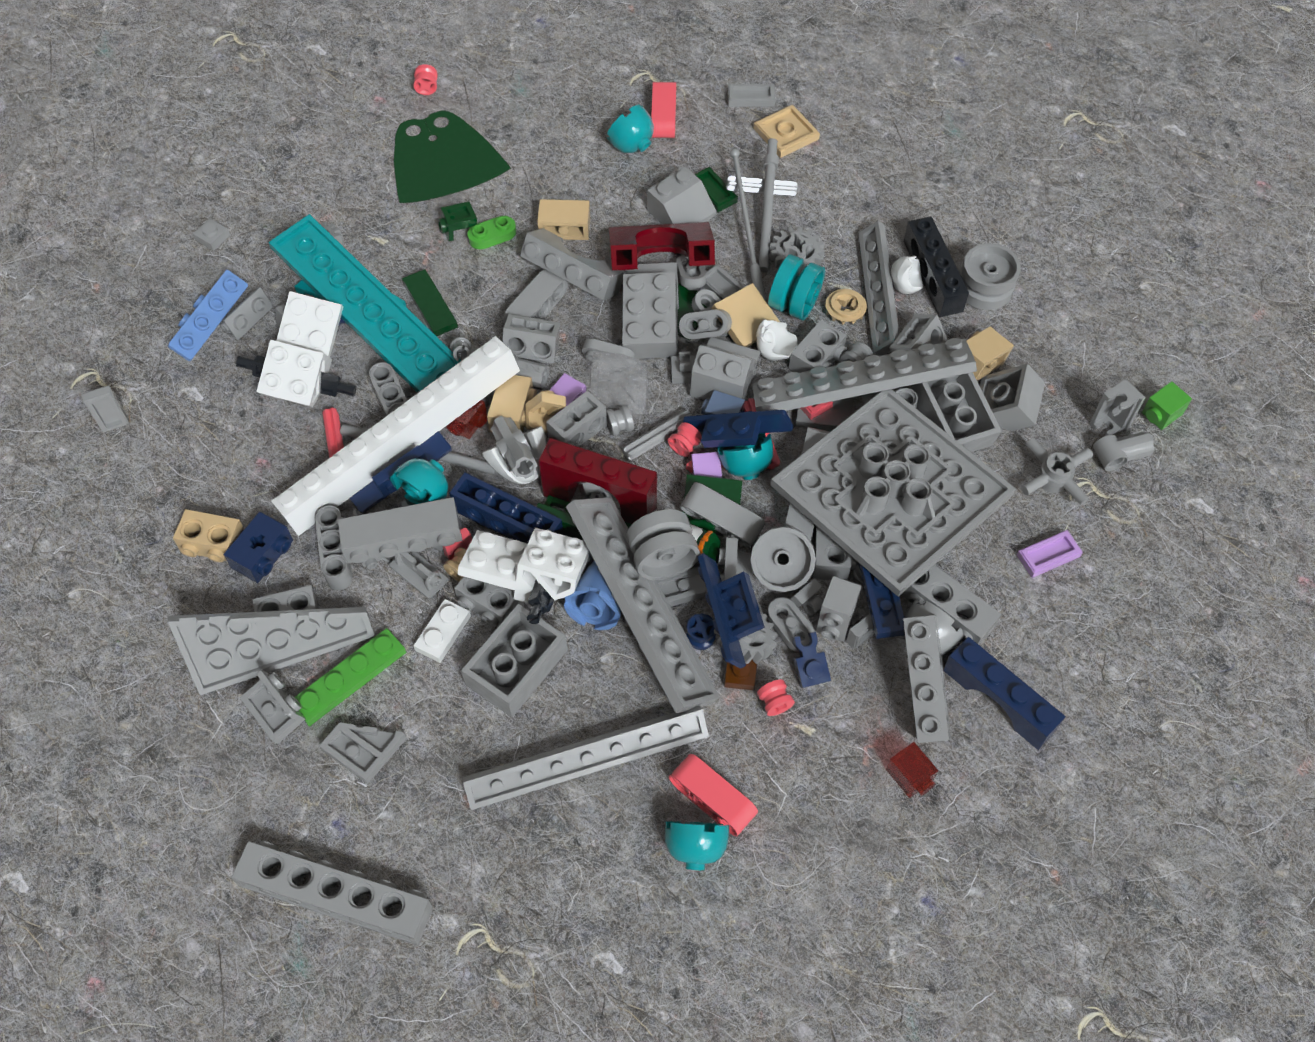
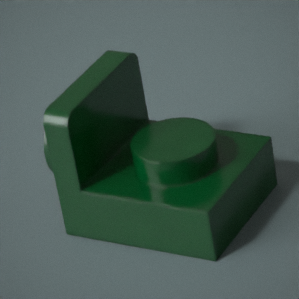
M470 202L441 207V218L438 219V226L441 234L445 233L449 242L454 241L453 231L477 225V217Z

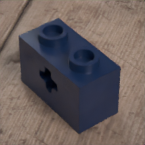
M259 512L223 555L231 569L258 584L264 576L271 572L278 558L289 550L293 539L287 526Z

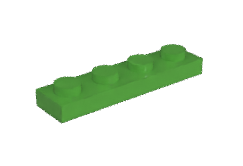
M387 628L295 696L302 705L299 711L305 717V722L309 727L406 653L404 646Z

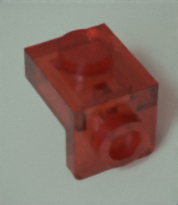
M480 400L461 416L455 418V420L447 425V429L455 436L461 435L470 439L476 430L482 428L487 421L485 401Z

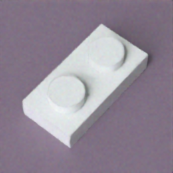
M444 599L414 644L415 651L441 663L471 617L470 611Z

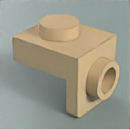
M553 391L539 392V394L525 404L526 428L532 430L542 426L544 432L548 433L546 421L566 407V396L557 395Z

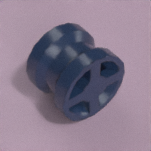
M701 613L695 614L688 620L686 636L694 649L705 650L714 644L716 634L714 633L713 618Z

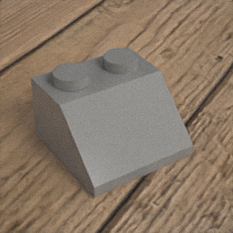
M686 167L681 168L647 190V211L662 224L707 222L717 214L702 181Z
M706 344L699 345L692 369L690 396L704 401L705 399L710 400L713 391L716 390L745 400L756 359Z
M1028 363L986 375L981 379L980 388L1000 428L1015 431L1036 425L1045 382Z

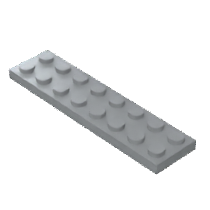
M952 338L945 343L935 345L924 344L912 350L900 349L888 355H871L864 360L854 362L843 361L831 367L819 366L807 372H790L783 377L774 379L769 377L762 378L758 382L752 383L756 411H770L774 409L787 411L976 372L977 367L966 339Z
M612 498L581 499L570 502L566 508L572 517V521L579 530L586 548L595 560L600 574L604 577L614 600L625 617L626 623L636 637L641 651L645 654L655 677L661 684L668 702L673 707L675 713L684 712L699 705L702 707L717 701L720 696L658 582L643 578L638 573L634 562V554L630 550L626 538L628 527Z

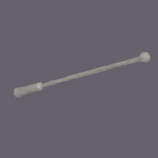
M734 148L730 151V156L734 160L752 264L750 266L751 279L754 286L767 302L760 265L756 263L738 160L740 152Z

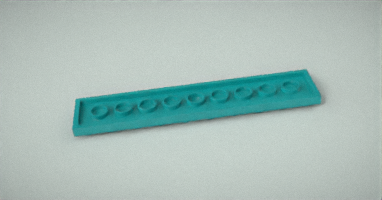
M310 214L269 242L270 249L322 300L344 306L341 318L386 363L390 364L417 393L461 362V359L456 361L453 352Z

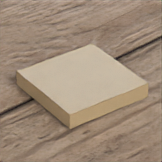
M793 104L754 122L753 127L767 144L771 138L778 141L777 155L780 158L819 140L820 133Z
M753 283L715 303L711 308L712 310L723 309L729 313L732 325L728 334L735 344L744 347L757 342L756 331L763 320L780 322Z

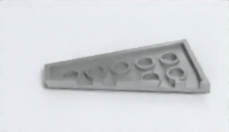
M365 607L167 616L169 627L199 695L257 677L256 673L260 669L269 673L375 637Z

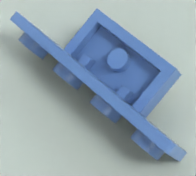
M226 270L206 296L202 294L193 305L195 308L194 312L191 315L185 314L178 324L181 327L180 330L169 342L168 347L186 360L191 361L247 289L248 284L231 271Z

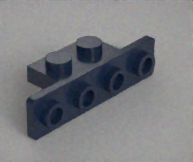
M777 409L685 416L683 422L689 423L699 430L702 435L701 443L704 448L756 445L759 433L789 432L793 429V424L787 412Z
M437 431L422 444L417 445L373 476V481L350 497V500L360 513H365L384 498L397 491L390 481V476L401 464L414 458H421L428 462L431 459L438 461L452 451L451 446L441 433Z
M703 553L698 555L700 563L698 572L707 588L705 596L715 616L713 625L722 641V646L720 647L722 656L726 662L738 668H743L746 666L739 639L765 628L750 576L743 571L722 581L716 561Z

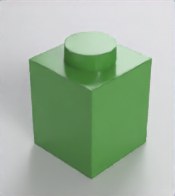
M1171 381L1149 398L1142 414L1151 423L1163 430L1184 414L1192 398Z

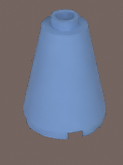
M594 560L581 575L575 592L565 597L564 609L580 625L585 626L587 622L594 624L595 630H609L617 625L621 617V609L614 600L612 592L604 577L600 574Z

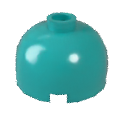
M638 104L629 109L632 113L627 117L623 114L620 115L607 132L609 136L607 140L617 150L624 153H634L638 150L643 152L652 143L650 141L654 133L652 117L642 105Z
M759 433L756 445L717 447L721 465L728 473L743 477L744 480H752L759 477V473L767 469L773 458L771 434H768L766 437L765 433Z
M421 458L408 460L401 464L390 476V481L398 490L402 486L406 492L404 497L414 505L446 499L448 493V482L442 473L444 468L433 459L429 462Z
M665 821V844L668 852L675 860L686 863L685 869L705 870V864L714 863L724 855L728 846L729 825Z

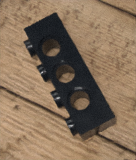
M932 216L908 221L903 242L909 255L916 256L915 259H919L922 282L939 318L964 312L969 291Z

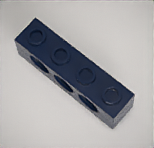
M464 472L449 492L450 498L454 497L458 514L509 539L528 544L535 528L563 535L562 519Z

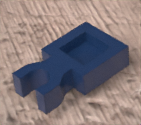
M816 632L808 633L810 642L807 646L801 644L800 636L792 637L795 648L800 652V657L793 658L800 688L831 681L825 652H816L818 643Z

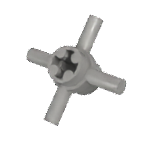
M1035 438L1030 439L1026 443V446L1042 462L1039 470L1040 475L1021 486V490L1025 495H1029L1042 487L1050 493H1059L1066 489L1080 505H1084L1089 500V497L1072 479L1075 474V467L1093 457L1091 449L1085 448L1070 457L1062 452L1050 455Z

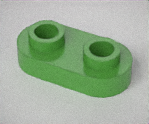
M499 216L470 227L467 233L469 244L475 249H486L509 241L516 235L515 221L508 216Z

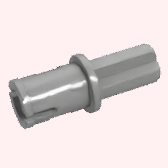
M459 333L458 337L452 338L450 349L456 361H459V359L462 361L471 354V343L465 338L464 334Z

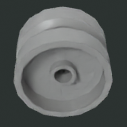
M993 243L980 244L968 251L964 258L960 275L969 291L967 298L969 305L978 309L994 310L1009 303L1021 273V263L1014 252L1007 247Z
M672 509L655 511L635 521L627 530L626 538L630 550L634 554L637 571L643 578L648 580L672 578L684 573L698 561L700 550L692 535L689 519L684 512Z
M784 525L770 528L761 534L753 546L751 555L753 573L760 583L771 590L781 592L796 590L805 584L814 572L816 562L813 545L806 534L794 527ZM782 553L787 554L789 557L786 564L779 563L777 560L778 556Z

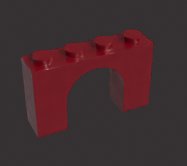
M709 222L609 227L612 271L638 269L637 259L642 255L655 252L683 254L687 257L689 266L715 265V239Z
M552 438L549 439L539 459L543 495L545 497L551 495L571 502L579 483L588 482L604 488L618 500L621 516L625 522L633 524L641 517L656 511V471Z

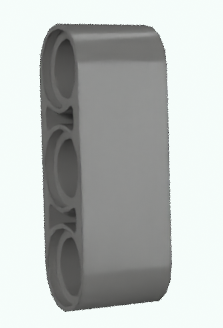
M545 269L542 270L506 309L503 323L505 324L508 314L543 320L565 295L568 287L567 281Z
M385 362L374 364L369 370V376L375 395L386 417L404 404L407 399L391 365Z
M697 482L693 483L680 505V509L689 516L715 525L714 530L728 538H738V543L748 548L753 546L766 524L760 516Z
M329 505L320 508L315 516L320 566L328 586L334 590H343L350 586L352 582L351 563L347 564L341 550L338 519H343L337 507ZM334 546H338L337 548H335V549H333V550H329L330 548H332V547H334ZM342 570L340 573L332 575L335 571Z

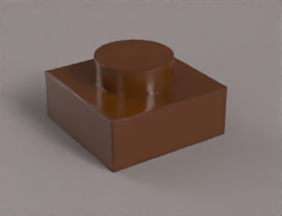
M751 660L745 667L738 668L727 662L725 687L754 690L757 664Z

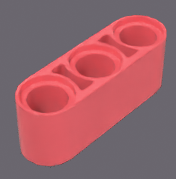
M653 82L651 117L654 124V133L652 138H675L676 82Z
M689 754L669 775L671 783L718 824L729 825V833L737 837L758 813L756 806L747 797L694 754Z

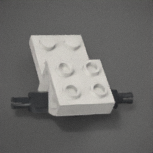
M289 291L276 341L270 340L266 357L257 355L253 360L238 356L236 367L252 370V375L260 378L257 393L313 407L320 393L336 397L338 393L354 397L357 386L342 383L339 376L328 374L332 362L330 356L344 306Z
M535 528L527 544L477 530L458 566V575L515 590L513 599L529 603L532 606L527 616V621L530 620L529 623L538 624L541 615L551 610L554 600L564 598L575 592L590 551L586 548L585 542L575 538V535H572L573 533L570 531H566L561 535Z

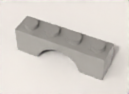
M544 228L526 234L521 257L601 300H606L619 294L623 282V274L626 271H612V266L607 261L587 259L572 253L564 247L562 243L563 238Z

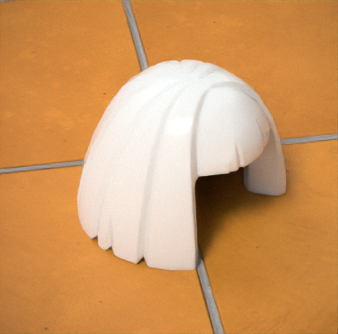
M542 426L523 433L532 450L531 454L538 465L535 468L534 475L526 479L524 477H516L497 445L482 452L484 458L497 473L507 480L517 484L531 483L541 475L539 459L546 447V437Z

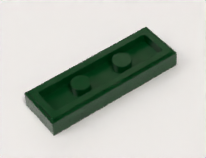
M426 269L402 278L406 290L431 332L439 336L458 328L456 319Z

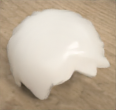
M916 256L900 257L892 265V282L900 293L913 294L923 288L919 259H915Z
M765 319L758 326L756 331L757 348L761 351V355L770 361L790 358L791 353L798 346L796 335L787 331L786 323L774 320L767 321Z

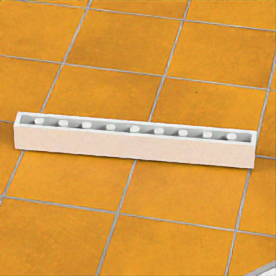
M496 336L271 502L298 536L316 523L315 516L320 508L329 505L340 506L372 482L373 476L417 445H421L437 431L443 429L518 373L520 370L511 349Z

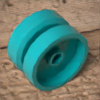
M789 254L782 262L774 278L768 299L769 307L779 312H783L789 307L790 316L802 321L805 320L813 309L825 278V267L813 262L805 267L803 258Z

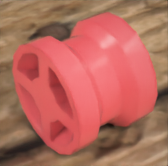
M427 64L418 66L414 71V89L419 94L431 95L437 89V70Z
M682 422L677 427V433L672 434L668 438V444L680 456L688 457L693 452V447L700 444L702 435L693 425Z
M779 679L769 682L757 691L759 699L766 704L765 711L768 716L781 714L790 709L795 703L793 697L786 692L787 685L784 680Z

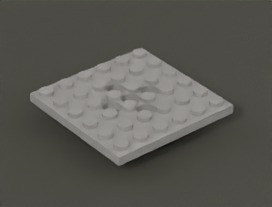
M892 389L881 391L771 479V486L898 597L1008 501L1016 491L1015 487Z

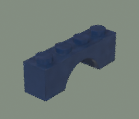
M970 637L949 656L943 671L965 690H978L995 700L1010 717L1014 731L1037 750L1057 731L1066 716Z

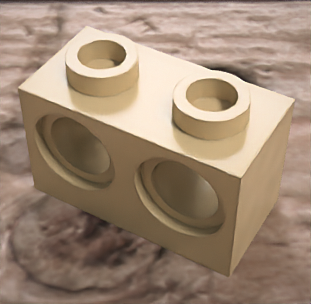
M185 509L173 540L180 552L186 556L196 557L198 555L208 557L215 562L226 561L223 554L243 532L244 527L239 519Z

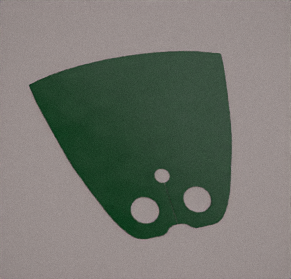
M441 110L431 113L425 119L404 121L397 129L394 148V170L399 203L425 201L457 193L485 183L511 169L503 157L479 132L449 111ZM439 117H445L449 120L447 126L439 128L434 125V120ZM415 125L421 128V132L416 136H409L406 133V129L410 126ZM431 135L437 136V139L435 141H430L429 137Z

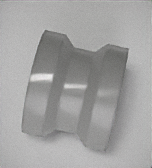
M855 341L850 346L849 351H846L841 356L840 361L854 362L864 360L866 357L874 354L865 343Z
M626 404L620 406L615 411L612 409L606 410L607 425L612 436L618 435L620 431L626 430L630 432L634 430L632 415Z

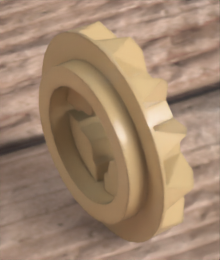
M839 289L832 292L827 297L825 303L826 314L831 315L833 321L839 320L842 324L845 322L854 324L856 320H862L867 309L864 297L851 289ZM851 304L850 310L845 309L844 311H841V306L846 307L847 305L849 306Z

